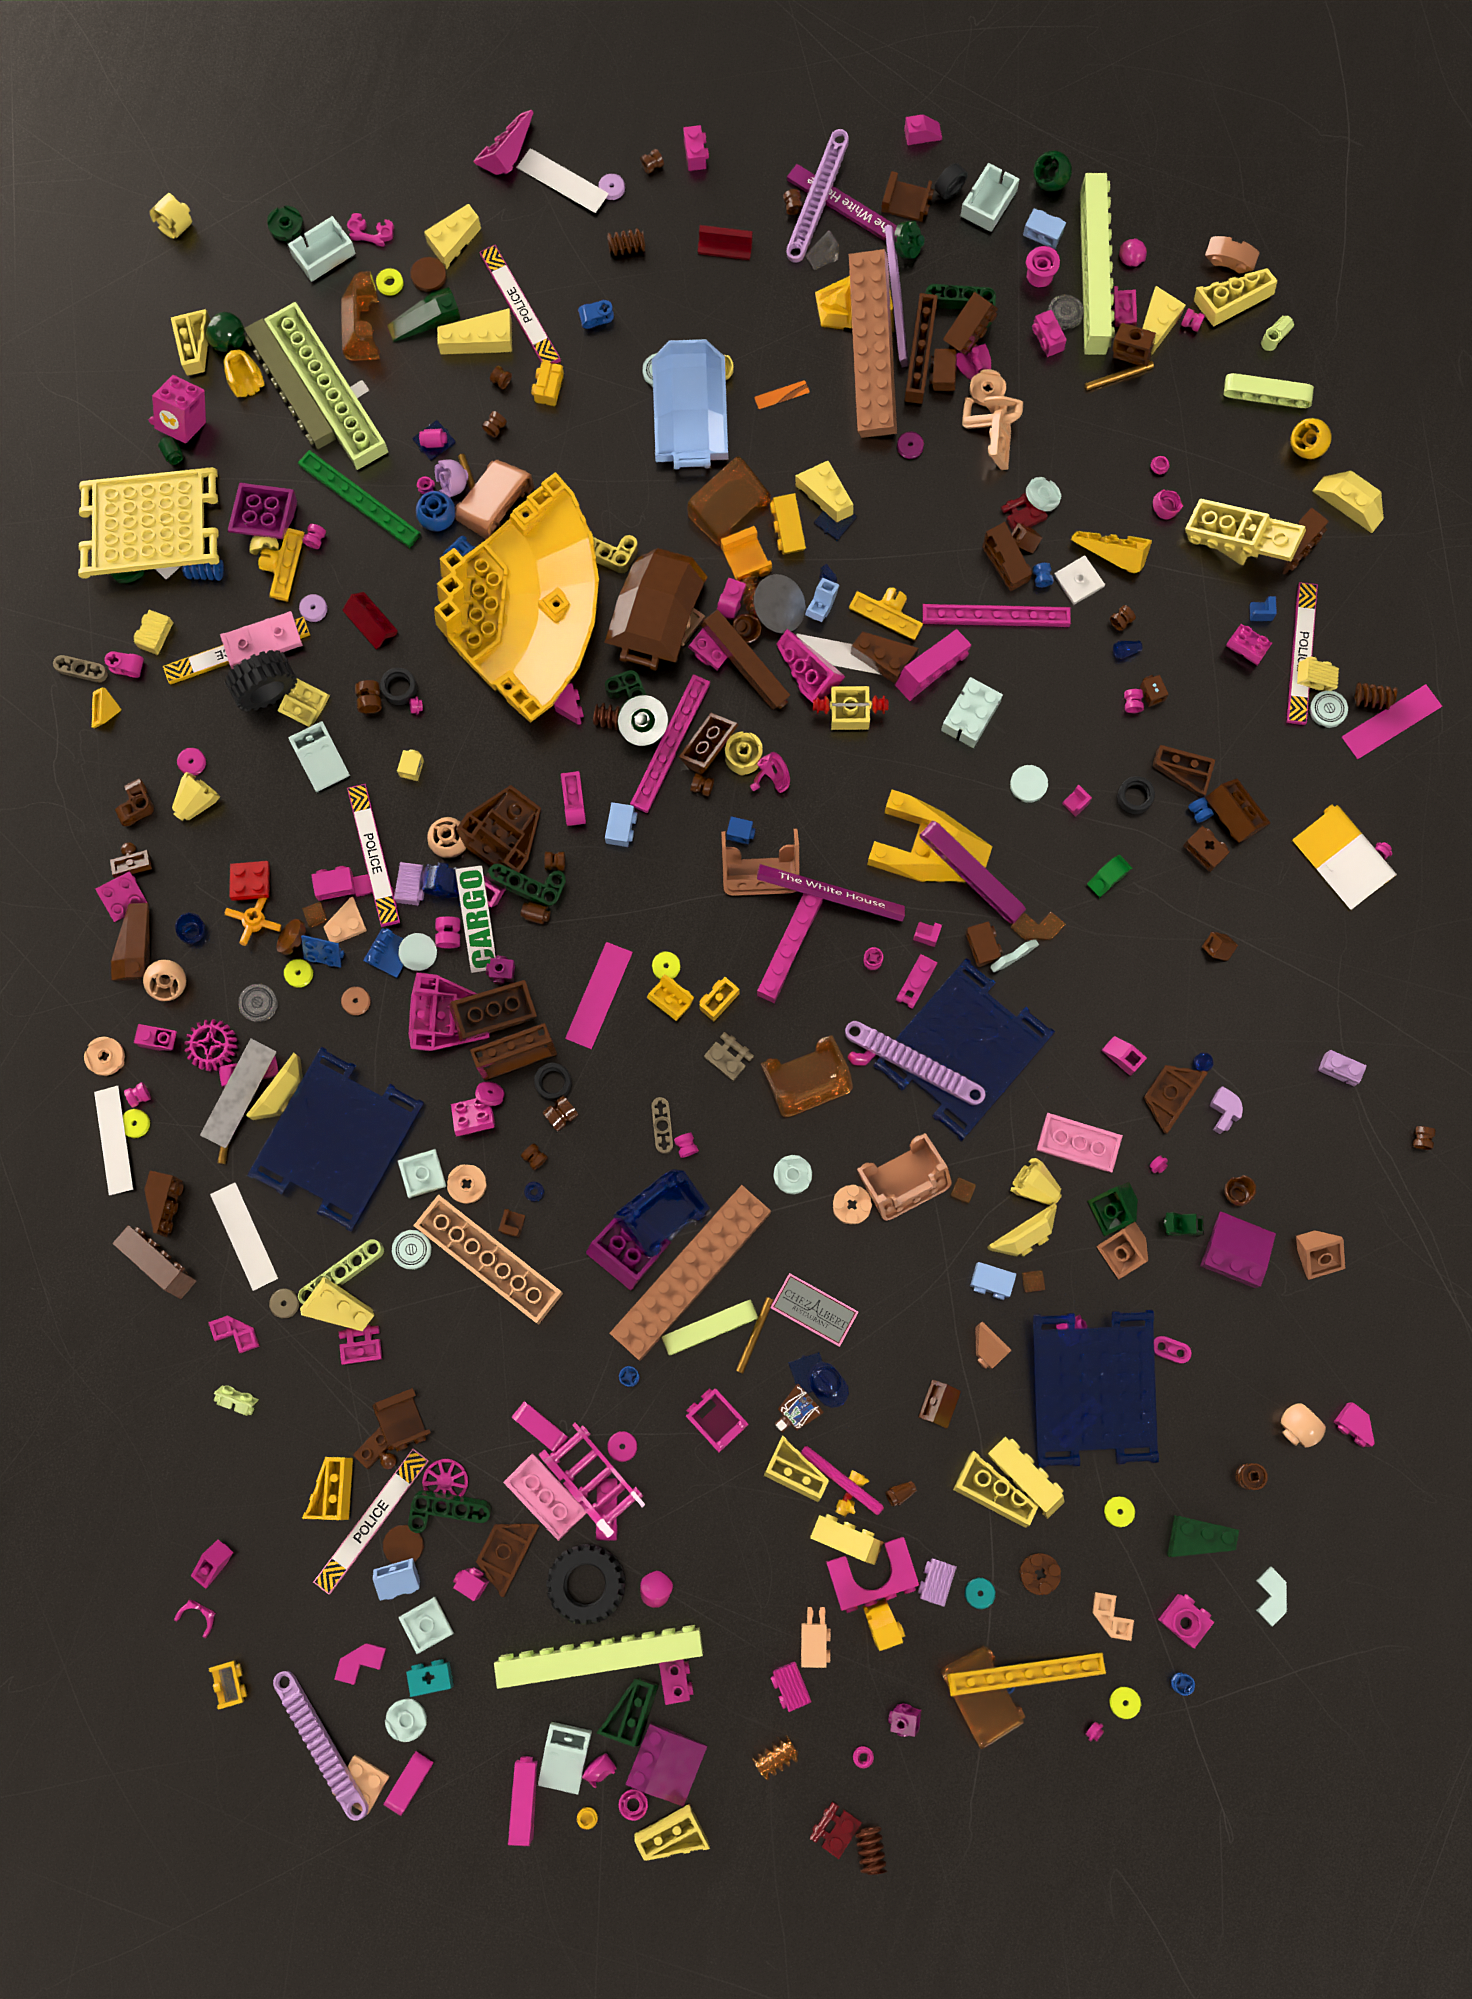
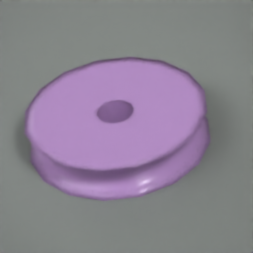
M607 174L600 179L599 188L609 193L606 199L615 200L620 198L625 192V183L619 175Z
M310 594L301 600L299 610L305 620L317 622L325 617L327 604L321 596Z

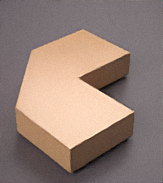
M1095 1592L1093 1614L1111 1638L1131 1641L1134 1620L1114 1617L1116 1596Z

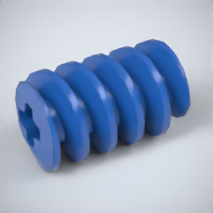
M221 559L218 564L213 565L205 563L182 566L183 575L188 579L194 577V579L198 580L201 577L203 580L207 578L214 580L215 578L217 581H220L223 578V560Z

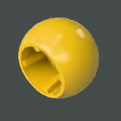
M1305 419L1293 429L1291 446L1298 456L1306 459H1315L1323 455L1329 448L1332 436L1327 424L1320 419ZM1317 437L1316 442L1311 444L1312 439Z

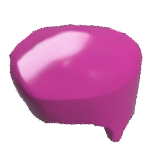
M1163 489L1153 499L1154 511L1162 519L1175 517L1183 507L1179 495L1173 491H1165Z
M655 1571L647 1574L642 1579L640 1593L642 1601L646 1605L657 1608L666 1604L673 1589V1583L668 1576L660 1571Z
M604 1753L588 1764L582 1774V1778L588 1781L594 1788H597L596 1782H601L611 1773L614 1774L617 1768L609 1756Z

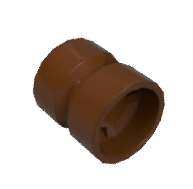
M365 680L355 684L356 697H358L356 700L358 712L369 714L380 711L382 705L381 698L379 697V683L373 680Z
M564 1095L555 1101V1106H549L542 1112L557 1132L566 1126V1121L571 1122L579 1115Z
M1245 1463L1236 1471L1238 1485L1246 1490H1259L1267 1483L1268 1474L1266 1469L1257 1463Z

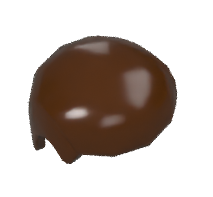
M740 614L732 622V627L746 643L757 640L761 634L762 627L759 619L750 614Z
M1246 1175L1233 1177L1225 1185L1224 1194L1227 1200L1234 1205H1247L1255 1197L1256 1184L1253 1179Z

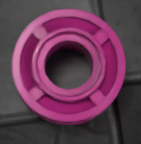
M628 1790L619 1800L620 1813L628 1820H638L647 1811V1798L639 1790ZM632 1798L637 1799L640 1804L636 1811H630L627 1807L628 1801Z

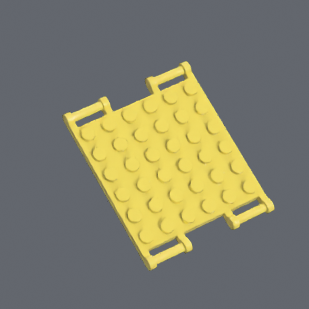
M202 468L80 482L81 507L79 508V515L84 518L92 515V540L79 543V550L81 551L80 569L78 570L79 577L89 578L93 575L205 563L218 564L217 538L219 531L217 528H204V503L216 504L218 502V495L216 494L217 469ZM203 477H208L209 493L204 494ZM92 489V506H89V491ZM204 537H209L210 554H205ZM92 550V567H88V552Z

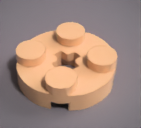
M990 369L982 370L972 378L969 390L972 399L975 401L974 403L986 406L984 403L986 398L1005 395L1006 382L997 371ZM988 384L993 390L985 391L983 387H986Z
M99 1037L90 1042L84 1054V1061L88 1069L97 1075L108 1076L123 1067L125 1053L120 1043L109 1037ZM102 1052L109 1054L106 1061L100 1060Z
M459 1165L448 1176L447 1190L457 1202L463 1204L478 1201L487 1188L485 1175L478 1167L473 1165ZM464 1179L472 1181L469 1189L467 1187L462 1188L464 1185L462 1181Z
M857 1185L841 1188L835 1194L833 1200L835 1216L846 1224H859L869 1216L872 1207L871 1198L867 1191ZM849 1200L857 1202L855 1210L847 1208Z

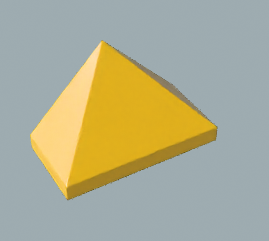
M103 687L93 692L92 728H96L121 711L116 701L107 689Z

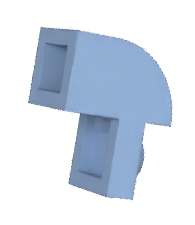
M822 578L805 615L822 622L832 608L839 584Z

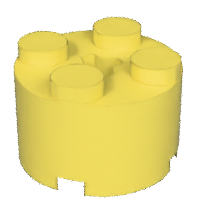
M170 193L164 196L150 210V217L153 222H158L160 231L173 239L175 237L178 238L192 223L189 207L184 203L178 202Z
M737 732L727 740L725 746V760L728 767L739 775L752 773L758 768L757 763L762 758L763 753L760 739L752 733Z

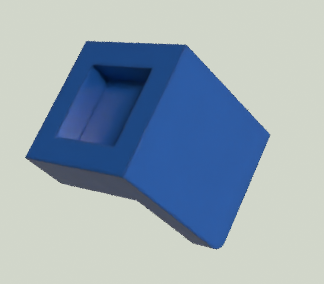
M1268 596L1265 602H1251L1249 605L1250 621H1273L1277 614L1276 597Z

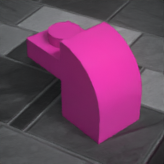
M731 578L727 580L717 609L727 620L733 622L740 610V601L746 584Z

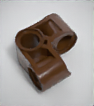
M140 778L124 785L129 800L119 805L115 812L122 826H130L136 821L152 814L154 805ZM142 803H146L143 808H140Z

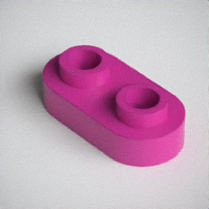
M1165 1336L1156 1337L1152 1341L1151 1349L1157 1356L1179 1364L1185 1363L1191 1358V1349L1184 1343ZM1159 1343L1164 1344L1163 1350L1158 1348ZM1178 1350L1183 1352L1182 1357L1177 1356Z

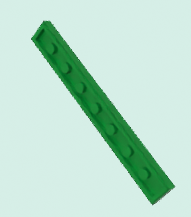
M308 450L299 460L298 465L408 548H411L421 536L417 529L312 451Z

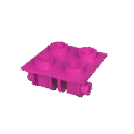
M130 871L96 888L99 897L114 922L125 917L128 904L147 903L136 883L134 875L132 876Z

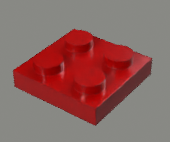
M268 861L230 864L231 901L269 898L270 864Z

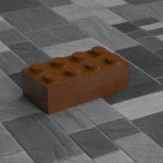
M525 980L451 1001L449 1004L460 1042L525 1023L537 1017Z

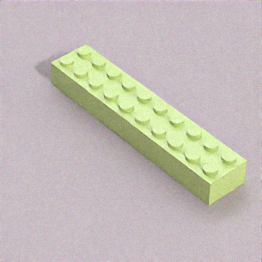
M1085 173L1080 192L1084 354H1106L1108 347H1111L1112 338H1114L1115 328L1111 324L1114 321V310H1111L1114 295L1110 291L1113 288V278H1110L1113 262L1109 258L1112 255V245H1109L1112 230L1109 229L1108 225L1111 223V213H1108L1111 198L1108 197L1110 181H1107V173Z
M294 302L265 318L267 326L332 428L355 468L358 470L387 454L388 450L383 438L297 303Z
M695 1625L683 1626L681 1631L669 1628L664 1629L662 1634L656 1635L655 1631L642 1633V1637L635 1638L634 1634L622 1636L621 1640L615 1641L613 1637L602 1639L599 1644H594V1641L582 1642L580 1644L581 1647H574V1644H568L555 1651L554 1647L541 1649L540 1653L534 1654L533 1650L521 1652L517 1657H513V1653L505 1654L499 1657V1660L494 1663L498 1689L703 1656L700 1628H695Z

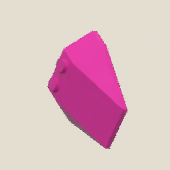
M417 973L410 1005L408 1034L411 1049L433 1051L489 1038L488 1033L460 1042L449 1007L451 1001L477 993L438 975Z

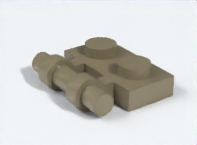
M724 1032L720 1038L725 1041V1044L721 1046L715 1042L704 1055V1058L734 1082L746 1067L741 1060L745 1058L750 1062L754 1055L749 1052L746 1046L740 1045L734 1036H729ZM730 1047L738 1052L736 1057L727 1051Z

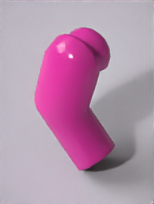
M869 1050L864 1054L851 1052L848 1055V1060L854 1065L864 1066L876 1054Z

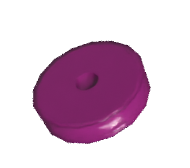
M912 431L905 432L898 438L897 451L904 458H916L923 452L924 441L918 433Z

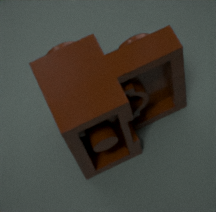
M1121 323L1114 338L1113 358L1148 367L1156 333Z

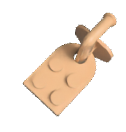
M1005 396L988 397L984 403L992 414L971 416L972 404L975 401L972 398L965 397L962 418L963 426L967 429L992 426L989 430L991 445L988 446V454L1001 470H1008L1011 423L1022 415L1023 401Z

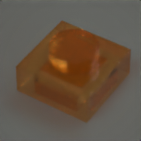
M321 902L302 908L309 927L328 921Z
M958 1177L950 1196L969 1203L976 1184Z
M1042 1270L1022 1273L1025 1293L1045 1290Z

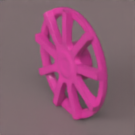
M440 1459L433 1462L426 1469L422 1485L424 1490L429 1491L427 1486L437 1485L438 1487L433 1492L442 1490L446 1494V1491L449 1490L452 1495H457L452 1486L463 1488L461 1493L457 1495L463 1496L468 1486V1477L465 1469L458 1462L451 1459ZM443 1462L451 1463L447 1473L444 1472ZM438 1464L441 1474H436L431 1468ZM456 1465L462 1472L452 1476L451 1472ZM428 1473L437 1480L426 1482ZM464 1475V1484L454 1482V1479ZM443 1501L437 1502V1503L442 1504V1505H445V1504H446V1503L443 1502Z

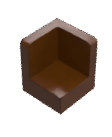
M1018 523L1012 532L1017 546L1031 553L1035 551L1042 540V537L1034 529Z
M1212 931L1202 947L1213 958L1228 961L1238 945L1228 935Z
M505 1208L498 1231L502 1234L519 1238L525 1215Z

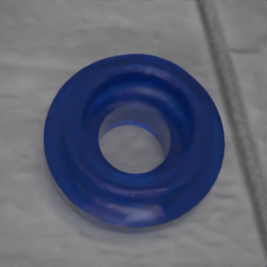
M1200 1053L1195 1057L1194 1065L1201 1071H1209L1213 1067V1059L1208 1053Z
M530 1182L526 1185L524 1194L528 1200L538 1201L544 1195V1188L538 1182ZM533 1188L538 1190L536 1195L531 1194Z

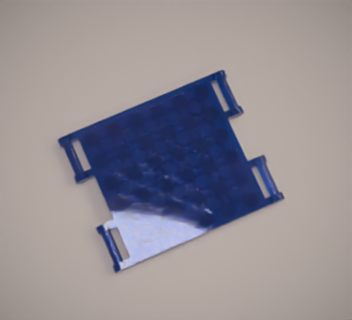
M967 958L895 1040L980 1085L985 1091V1098L982 1103L971 1105L897 1066L908 1075L903 1079L884 1063L886 1059L882 1057L873 1065L877 1070H882L895 1081L902 1091L914 1080L942 1105L932 1116L936 1119L939 1118L958 1134V1138L962 1141L1055 1033L1052 1028L1049 1029L1034 1017L1027 1007L1016 1017L989 995L988 991L996 982L993 979L990 980L976 969ZM966 969L975 978L982 982L985 985V987L982 989L967 975H965L963 971ZM1025 1018L1044 1034L1043 1038L1024 1024L1022 1020ZM978 1090L970 1092L971 1099H980L981 1095ZM946 1108L967 1125L964 1130L943 1113Z
M321 1047L247 1176L252 1179L256 1178L271 1186L281 1195L291 1181L324 1199L316 1214L324 1215L347 1227L346 1230L352 1232L424 1102L421 1100L417 1101L395 1089V1086L389 1084L383 1096L378 1095L349 1079L356 1067L355 1064H349ZM323 1058L346 1071L342 1075L321 1064L320 1061ZM392 1095L414 1107V1109L410 1112L388 1100L389 1097ZM260 1165L283 1177V1181L280 1183L258 1171ZM329 1203L352 1214L351 1220L328 1209Z
M1153 1310L1136 1313L1113 1311L1112 1327L1075 1328L1074 1313H1067V1315L1041 1316L1040 1314L1033 1316L1039 1468H1046V1466L1051 1465L1080 1466L1079 1450L1116 1449L1118 1464L1139 1461L1159 1462ZM1145 1320V1326H1120L1121 1321ZM1067 1323V1329L1041 1330L1042 1324ZM1150 1447V1453H1124V1448ZM1071 1451V1457L1046 1458L1045 1452Z

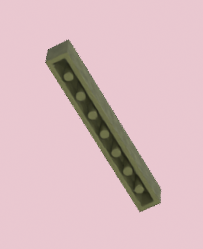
M262 318L244 328L246 342L249 346L253 345L255 348L253 352L258 361H263L262 367L266 374H271L272 378L270 380L274 387H279L281 390L279 394L284 403L288 401L290 405L288 409L293 417L297 416L299 419L297 423L302 431L306 430L307 435L305 436L310 445L314 444L318 450L336 440L332 428L264 319Z

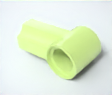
M1282 315L1272 327L1267 329L1261 341V345L1265 350H1274L1278 343L1289 333L1295 325L1292 318L1288 315Z

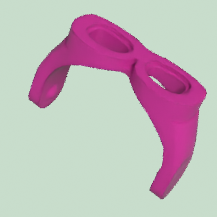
M189 1599L178 1611L174 1621L177 1622L186 1609L201 1610L207 1620V1629L203 1634V1637L206 1638L211 1631L216 1613Z

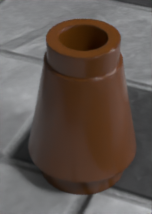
M909 1481L889 1488V1491L886 1492V1497L893 1507L896 1505L900 1506L917 1492L914 1483Z

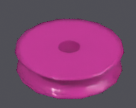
M187 748L179 754L177 765L184 774L188 772L195 776L204 770L206 758L199 749Z
M482 1082L475 1091L476 1098L481 1103L489 1106L500 1104L505 1094L503 1088L493 1082Z
M617 1432L610 1437L608 1452L614 1460L626 1462L635 1456L637 1442L632 1434ZM621 1444L625 1445V1448L623 1450L620 1449Z

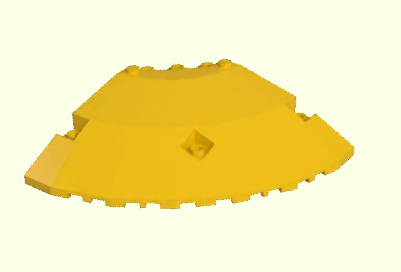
M556 472L541 483V487L528 495L527 500L513 510L508 521L464 557L453 548L440 558L441 576L443 579L437 583L440 604L434 608L436 626L448 638V642L494 691L498 689L507 702L530 723L553 706L580 668L595 625L599 576L593 535L588 528L586 519L579 508L573 491ZM524 513L529 514L528 517H523L522 515ZM557 602L560 605L558 607L553 606V604ZM510 685L511 689L506 690L504 687Z

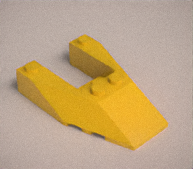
M891 790L885 814L920 824L911 853L874 841L867 865L920 882H966L920 838L919 835L933 820L939 823L986 868L992 850L990 844L945 812L908 794Z

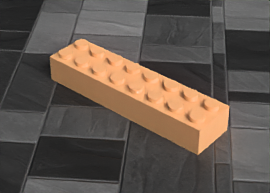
M440 1195L434 1199L413 1225L538 1325L563 1294L558 1288Z

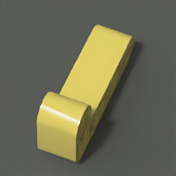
M624 536L617 548L593 537L596 563L618 573H625L629 570L638 553L637 540L634 536ZM627 545H633L630 549L626 548ZM605 552L609 554L605 557L601 556V554ZM619 560H624V561H626V562L623 563V564H618V563H617Z

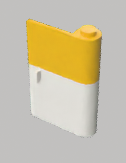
M1332 804L1323 811L1325 814L1292 841L1349 909L1352 910L1397 874L1339 805L1334 807Z

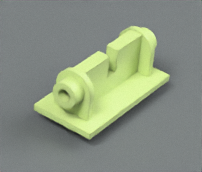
M222 1385L214 1393L216 1394L214 1401L217 1402V1405L231 1409L234 1403L236 1404L234 1411L246 1416L248 1414L252 1415L254 1411L253 1406L259 1400L249 1393L236 1391L231 1386Z

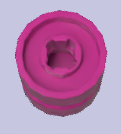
M449 916L436 918L435 929L438 933L435 935V946L440 948L459 947L460 934L457 932L460 931V919Z

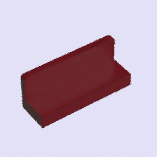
M700 225L698 254L750 260L753 231Z
M365 592L351 594L343 608V612L375 649L380 648L386 638L394 637L398 630Z

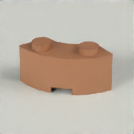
M1211 237L1205 256L1214 266L1229 267L1238 274L1254 270L1259 255L1257 249L1244 241L1242 244L1231 241V237Z

